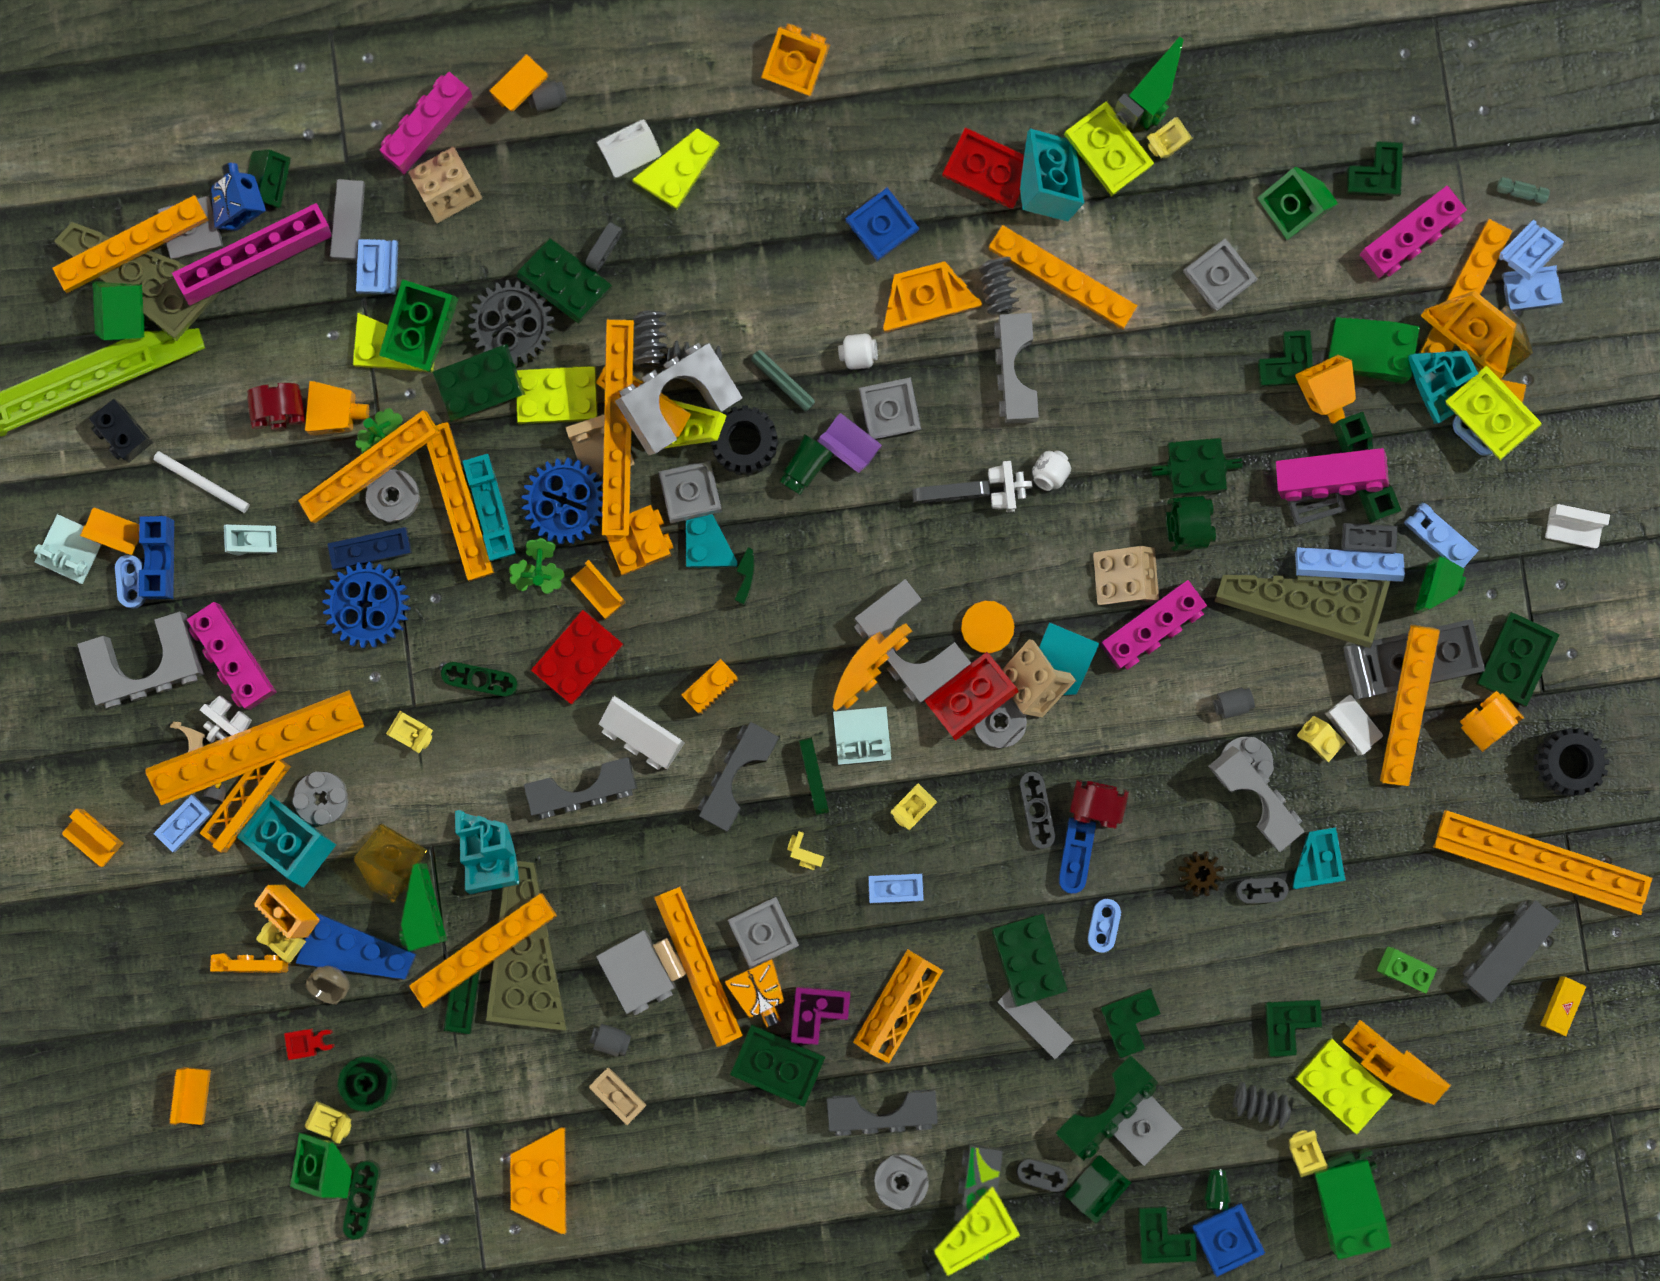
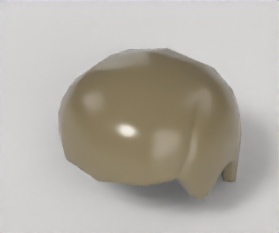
M326 965L318 967L312 972L306 982V987L315 998L325 1003L338 1004L347 995L350 984L347 976L340 969Z

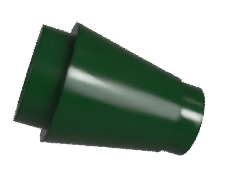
M1210 1170L1204 1197L1206 1209L1228 1210V1203H1231L1225 1170Z

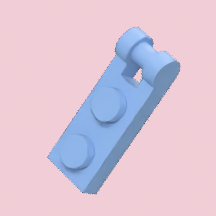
M1421 502L1416 508L1417 512L1413 516H1409L1404 524L1440 556L1464 568L1479 550L1434 513L1432 508ZM1424 519L1430 522L1426 529L1420 524Z

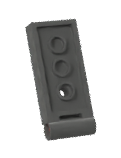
M1473 619L1433 627L1440 630L1429 684L1485 671ZM1409 633L1374 640L1371 648L1358 644L1343 647L1355 700L1398 691ZM1396 658L1401 661L1400 668L1394 665Z

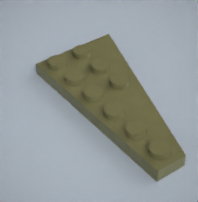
M71 222L54 242L67 254L74 257L110 239V237ZM152 251L98 277L102 282L142 285L143 315L176 341L221 293L219 291L189 306L172 275L173 272L186 265Z
M1223 575L1215 602L1371 648L1390 581L1367 579L1342 580L1341 578L1298 576L1297 579H1283V576L1257 578L1255 575Z
M517 861L519 885L503 888L499 922L541 894L535 863ZM547 924L494 960L486 1021L567 1031Z

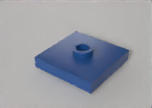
M888 187L846 218L848 225L877 262L919 231V227Z
M1238 1203L1228 1208V1210H1223L1192 1225L1216 1277L1265 1254L1242 1203Z

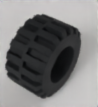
M742 405V408L738 409L735 406L731 408V411L723 412L726 415V419L718 441L711 442L718 463L723 465L725 470L733 471L735 475L740 476L741 474L749 476L753 472L757 471L759 473L763 471L765 466L768 467L771 464L772 458H775L777 453L778 438L773 421L769 419L765 412H760L756 407H753V409L748 408V405ZM740 427L755 429L760 436L759 447L753 453L747 455L733 452L729 446V437L734 430Z
M1580 728L1559 730L1553 732L1552 735L1546 736L1543 739L1544 742L1536 748L1539 750V753L1534 754V760H1537L1538 764L1534 766V770L1540 773V776L1537 777L1538 780L1545 782L1544 787L1547 790H1553L1554 794L1578 796L1596 790L1595 786H1600L1604 782L1601 778L1607 776L1608 770H1605V765H1609V759L1604 757V754H1607L1608 751L1606 748H1601L1600 744L1603 742L1600 738L1595 739L1592 732H1584V729ZM1568 746L1577 749L1583 758V769L1576 778L1566 776L1559 766L1560 754Z

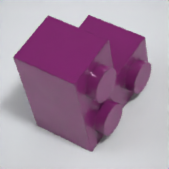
M797 986L791 1042L818 1045L821 1017L848 1020L850 991Z

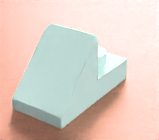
M224 525L225 552L238 556L246 553H276V526Z

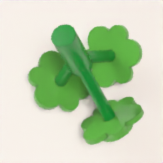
M387 408L375 414L376 422L371 418L364 420L363 425L368 431L360 430L357 434L358 440L355 443L356 447L361 449L362 454L400 427L403 419L399 413H394L391 408Z
M543 538L527 541L526 554L533 556L536 560V568L532 564H527L525 560H520L518 564H512L509 568V572L512 575L510 583L516 585L519 591H525L528 585L535 584L541 586L544 593L550 594L554 589L561 587V580L564 577L563 570L556 568L554 563L542 566V560L545 557L551 558L553 556L555 544L547 542Z

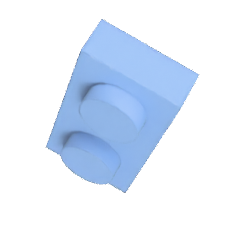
M191 795L155 831L154 835L172 852H176L213 813L194 795Z
M922 874L868 876L870 903L923 901Z

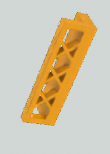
M277 759L267 774L261 775V767L245 773L199 834L213 843L212 847L219 852H227L236 841L238 834L268 795L273 792L291 766L282 759ZM255 770H256V771H257V776H252V774H253V773L255 772ZM258 779V785L251 795L245 796L244 785L246 782ZM240 792L241 797L235 798L236 795ZM241 800L242 807L234 817L229 818L228 806L233 801ZM224 813L225 819H219L221 815ZM225 822L226 828L218 838L209 833L215 823Z
M907 949L853 1043L889 1064L944 970ZM927 967L933 970L929 978L922 982V976ZM916 993L917 998L915 1002L908 1006L910 996ZM903 1016L901 1026L895 1029L894 1024L896 1020ZM889 1040V1046L885 1053L882 1054L879 1052V1049L885 1041Z

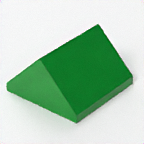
M92 282L95 335L103 340L144 338L142 285Z

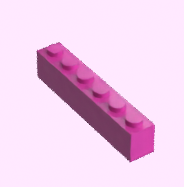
M317 203L173 272L172 275L190 306L332 237V234Z

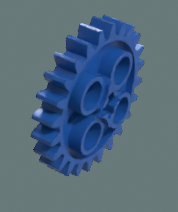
M556 458L555 466L547 461L545 462L547 470L544 471L537 467L539 476H529L533 485H524L530 491L529 495L522 496L523 499L529 501V504L522 507L523 510L530 511V514L525 519L528 521L534 520L530 528L533 530L541 528L538 535L544 537L548 533V541L553 542L557 537L558 543L564 544L567 537L569 543L574 544L575 536L584 541L585 531L593 535L591 526H601L597 518L602 517L600 510L602 508L601 498L603 497V491H600V489L603 487V482H596L599 474L597 472L590 474L591 466L586 465L582 469V462L580 460H577L574 466L570 458L566 459L564 465L559 458ZM560 477L563 480V486L560 490L554 491L552 483L556 478ZM585 486L587 488V496L582 500H578L576 496L577 490ZM544 492L567 498L586 506L587 509L583 511L545 497ZM552 502L553 512L545 516L543 507L545 504ZM576 511L578 520L575 524L569 525L567 517L569 513Z
M358 562L355 571L350 566H346L348 574L344 575L341 572H337L340 580L338 582L330 580L334 589L325 590L331 597L322 602L330 606V609L323 611V614L332 617L326 624L336 625L332 631L335 635L343 632L340 637L341 641L345 642L350 637L351 646H355L358 640L360 641V647L364 649L368 641L373 648L377 647V640L386 645L387 635L394 639L396 638L393 632L395 628L403 631V627L399 624L400 620L408 621V618L402 615L403 611L411 610L410 607L403 603L410 599V596L402 595V592L407 587L405 585L397 586L401 578L396 576L391 579L393 571L388 569L383 573V565L381 564L375 570L371 562L367 563L366 569ZM370 582L368 601L372 603V607H367V610L361 607V604L367 602L366 583ZM358 584L361 589L360 594L355 598H351L349 596V589L351 586ZM385 586L387 589L386 597L377 600L375 591L377 588ZM351 611H357L358 620L354 624H348L346 620L347 614ZM382 612L385 616L384 623L380 626H374L373 617L375 614ZM367 614V628L363 629L365 615Z

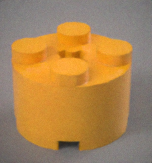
M1498 691L1494 692L1480 704L1483 708L1481 711L1475 708L1460 721L1463 725L1461 727L1462 730L1482 752L1524 718L1503 693L1500 695Z

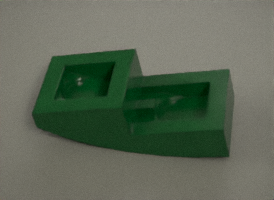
M749 547L737 569V574L745 577L734 600L742 606H745L748 601L755 572L754 552Z

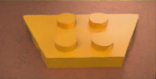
M945 261L898 273L893 277L883 331L887 333L981 308L982 302L967 288L962 279L955 275L953 269Z
M1476 291L1429 307L1420 315L1463 351H1467L1483 367L1487 366L1500 380L1506 372L1516 323Z
M561 1127L510 1154L511 1210L560 1234H566L565 1127Z

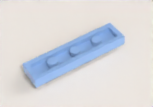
M1298 547L1295 553L1296 575L1402 582L1405 577L1404 557L1400 553Z

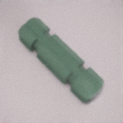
M1502 177L1497 184V191L1499 193L1507 194L1509 192L1511 196L1530 201L1534 199L1535 202L1545 204L1549 198L1550 190L1547 188L1539 187L1537 189L1535 185L1516 180L1512 182V179Z

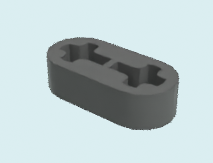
M610 222L590 251L585 265L598 271L617 244L623 229Z
M1281 878L1245 879L1238 883L1236 895L1244 903L1279 902L1288 895V885ZM1273 882H1276L1277 886L1282 887V892H1279L1276 898H1274L1273 893L1264 892V888L1273 887ZM1248 883H1250L1251 888H1259L1260 893L1251 894V899H1247V895L1242 894V889H1245Z
M1025 1158L1017 1166L1018 1177L1026 1184L1054 1192L1063 1190L1067 1185V1174L1059 1166L1033 1158ZM1033 1164V1169L1041 1172L1040 1176L1031 1174L1029 1178H1026L1022 1168ZM1055 1171L1059 1172V1177L1062 1178V1182H1057L1055 1186H1052L1051 1180L1044 1178V1174L1054 1175Z

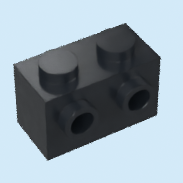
M114 398L89 418L94 424L91 429L101 440L105 438L111 446L108 447V450L117 460L122 458L127 462H131L154 443L125 407Z

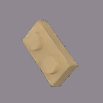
M609 1067L589 1086L626 1125L647 1105Z

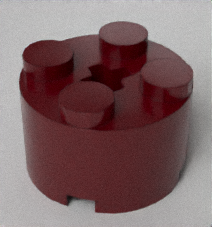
M277 383L278 387H269L266 384L249 389L247 391L251 428L263 429L270 426L272 431L286 429V424L298 425L305 423L299 384Z
M1076 780L1070 812L1074 814L1073 817L1077 821L1090 823L1091 819L1100 820L1101 826L1116 829L1117 824L1123 823L1129 791L1123 789V793L1120 794L1115 786L1087 781L1086 786L1082 785V780Z

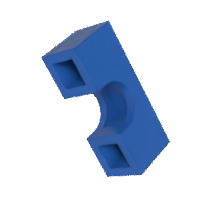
M142 516L139 522V543L144 548L145 562L143 570H139V597L147 600L173 599L174 520L167 516Z

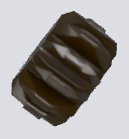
M1197 851L1192 852L1193 861L1188 857L1183 858L1188 867H1178L1179 871L1186 872V876H1181L1178 880L1179 882L1188 880L1184 890L1189 891L1194 886V896H1199L1201 888L1204 896H1209L1208 886L1217 891L1219 887L1214 881L1224 880V877L1216 875V872L1222 871L1224 868L1223 866H1213L1218 861L1216 856L1208 861L1209 852L1204 851L1201 860ZM1202 866L1201 870L1207 871V874L1203 876V881H1200L1201 878L1195 877V873L1199 872L1198 867Z

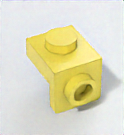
M1178 117L1172 119L1157 132L1147 136L1150 142L1148 144L1149 149L1156 157L1160 156L1161 158H1168L1193 139Z
M399 711L386 734L420 753L422 749H426L430 744L433 730Z
M1315 716L1307 721L1297 734L1301 740L1308 743L1327 762L1346 743L1327 722Z
M918 783L891 810V814L900 826L910 830L937 801Z
M799 831L797 836H791L787 850L792 851L790 857L801 860L799 866L815 870L816 866L821 867L824 856L799 848L804 835L803 832Z
M272 921L263 926L261 933L256 938L260 943L270 947L280 958L288 963H291L306 943L303 938L286 939V935H283V932H279V928H276V925H272Z
M316 1101L305 1127L308 1130L327 1136L335 1143L340 1144L342 1139L346 1138L350 1132L351 1119L345 1112Z
M1300 1131L1289 1139V1149L1301 1177L1327 1169V1164L1317 1143L1315 1131Z

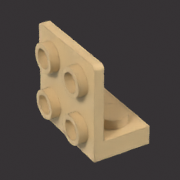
M454 147L408 172L436 223L483 199Z
M604 415L565 427L577 460L582 462V469L589 465L592 467L590 474L597 472L599 477H602ZM631 454V466H630V467H632V466L635 465L634 460H633V457H632V454Z
M1137 546L1095 552L1093 554L1098 605L1130 601H1159L1155 548Z
M1028 640L1002 669L1019 690L1012 699L1021 712L1042 718L1076 681L1071 673L1054 670L1034 640Z

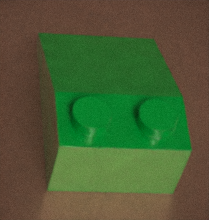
M1180 36L1129 95L1132 100L1144 109L1139 124L1146 130L1152 124L1157 127L1169 109L1167 103L1171 95L1184 41Z
M402 279L379 356L430 372L452 322L459 298Z
M1336 317L1328 359L1340 355L1352 361L1354 375L1405 384L1411 378L1412 369L1408 356L1416 352L1420 327L1392 321Z
M427 863L414 864L412 867L401 923L403 931L399 932L402 946H407L408 951L448 941Z
M1367 1159L1314 1172L1330 1248L1338 1260L1391 1247L1385 1216Z

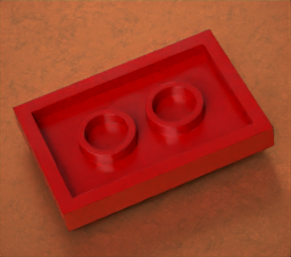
M965 127L942 176L1013 210L1021 194L1020 184L1024 155Z
M582 610L531 671L573 705L624 644Z
M986 652L924 701L956 741L1017 694L1019 690L990 654Z

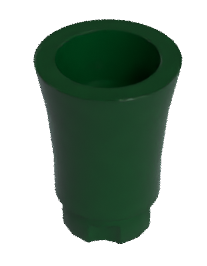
M804 434L794 456L784 470V475L779 481L801 495L805 486L808 488L815 476L835 454Z

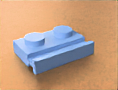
M1535 220L1499 255L1501 261L1504 259L1508 262V266L1527 280H1530L1562 248L1564 243L1563 240L1546 228L1536 225L1537 222Z
M358 239L357 293L396 294L397 240Z
M1557 265L1542 267L1530 280H1527L1516 271L1504 272L1502 279L1504 278V292L1508 312L1560 305L1562 297L1559 278L1556 273Z

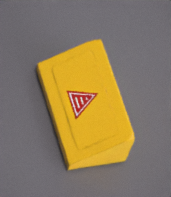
M1560 976L1540 1026L1567 1036L1586 986L1565 976Z

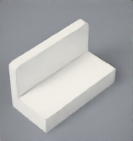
M644 119L597 141L615 178L661 156L653 134Z
M1557 504L1550 508L1545 538L1596 549L1599 547L1602 528L1609 524L1610 515Z
M1348 695L1325 713L1358 756L1365 754L1371 749L1370 746L1383 737V734L1352 695Z

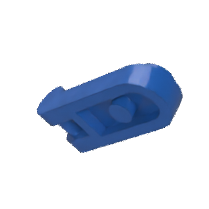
M1069 817L1059 873L1060 887L1067 893H1078L1085 887L1096 828L1095 821L1085 823ZM1075 833H1085L1084 841L1075 840Z

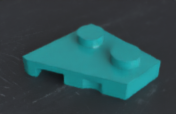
M713 514L686 520L687 568L738 567V562Z
M1336 827L1307 832L1292 884L1293 889L1346 881Z

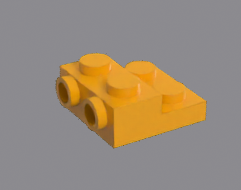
M787 23L786 28L783 26L778 28L761 78L811 96L820 70L823 68L830 44L825 43L826 37L816 33H811L810 37L801 34L802 28Z
M651 505L629 513V535H606L622 576L671 557L669 550L674 548L669 534L663 535L659 525L664 524L659 510L653 511Z

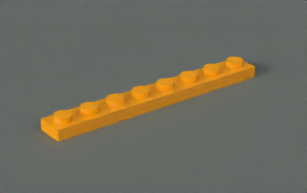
M606 320L602 535H629L631 426L615 400L622 397L619 393L621 390L632 384L634 320Z

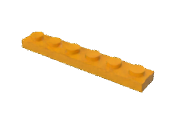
M194 195L52 269L63 290L69 293L209 220L197 197Z
M1491 219L1486 221L1446 301L1472 291L1481 294L1512 230ZM1433 326L1419 354L1451 352L1455 343Z
M1004 225L1001 226L988 248L1000 257H1011L1010 263L1121 329L1125 328L1138 306Z
M424 410L419 412L298 501L310 522L317 523L439 435L440 432L428 412Z
M445 422L436 425L440 434L427 443V447L467 580L473 581L495 573L488 557L482 530L450 424Z
M1410 625L1380 777L1382 783L1409 786L1440 632L1437 628Z
M681 887L654 897L716 1046H722L743 1036Z
M539 894L409 986L422 1007L427 1008L557 917L545 896Z

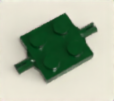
M1221 438L1168 442L1169 459L1167 465L1151 466L1152 477L1168 475L1172 483L1173 496L1226 492L1227 470L1242 469L1243 463L1242 458L1226 459L1222 450Z

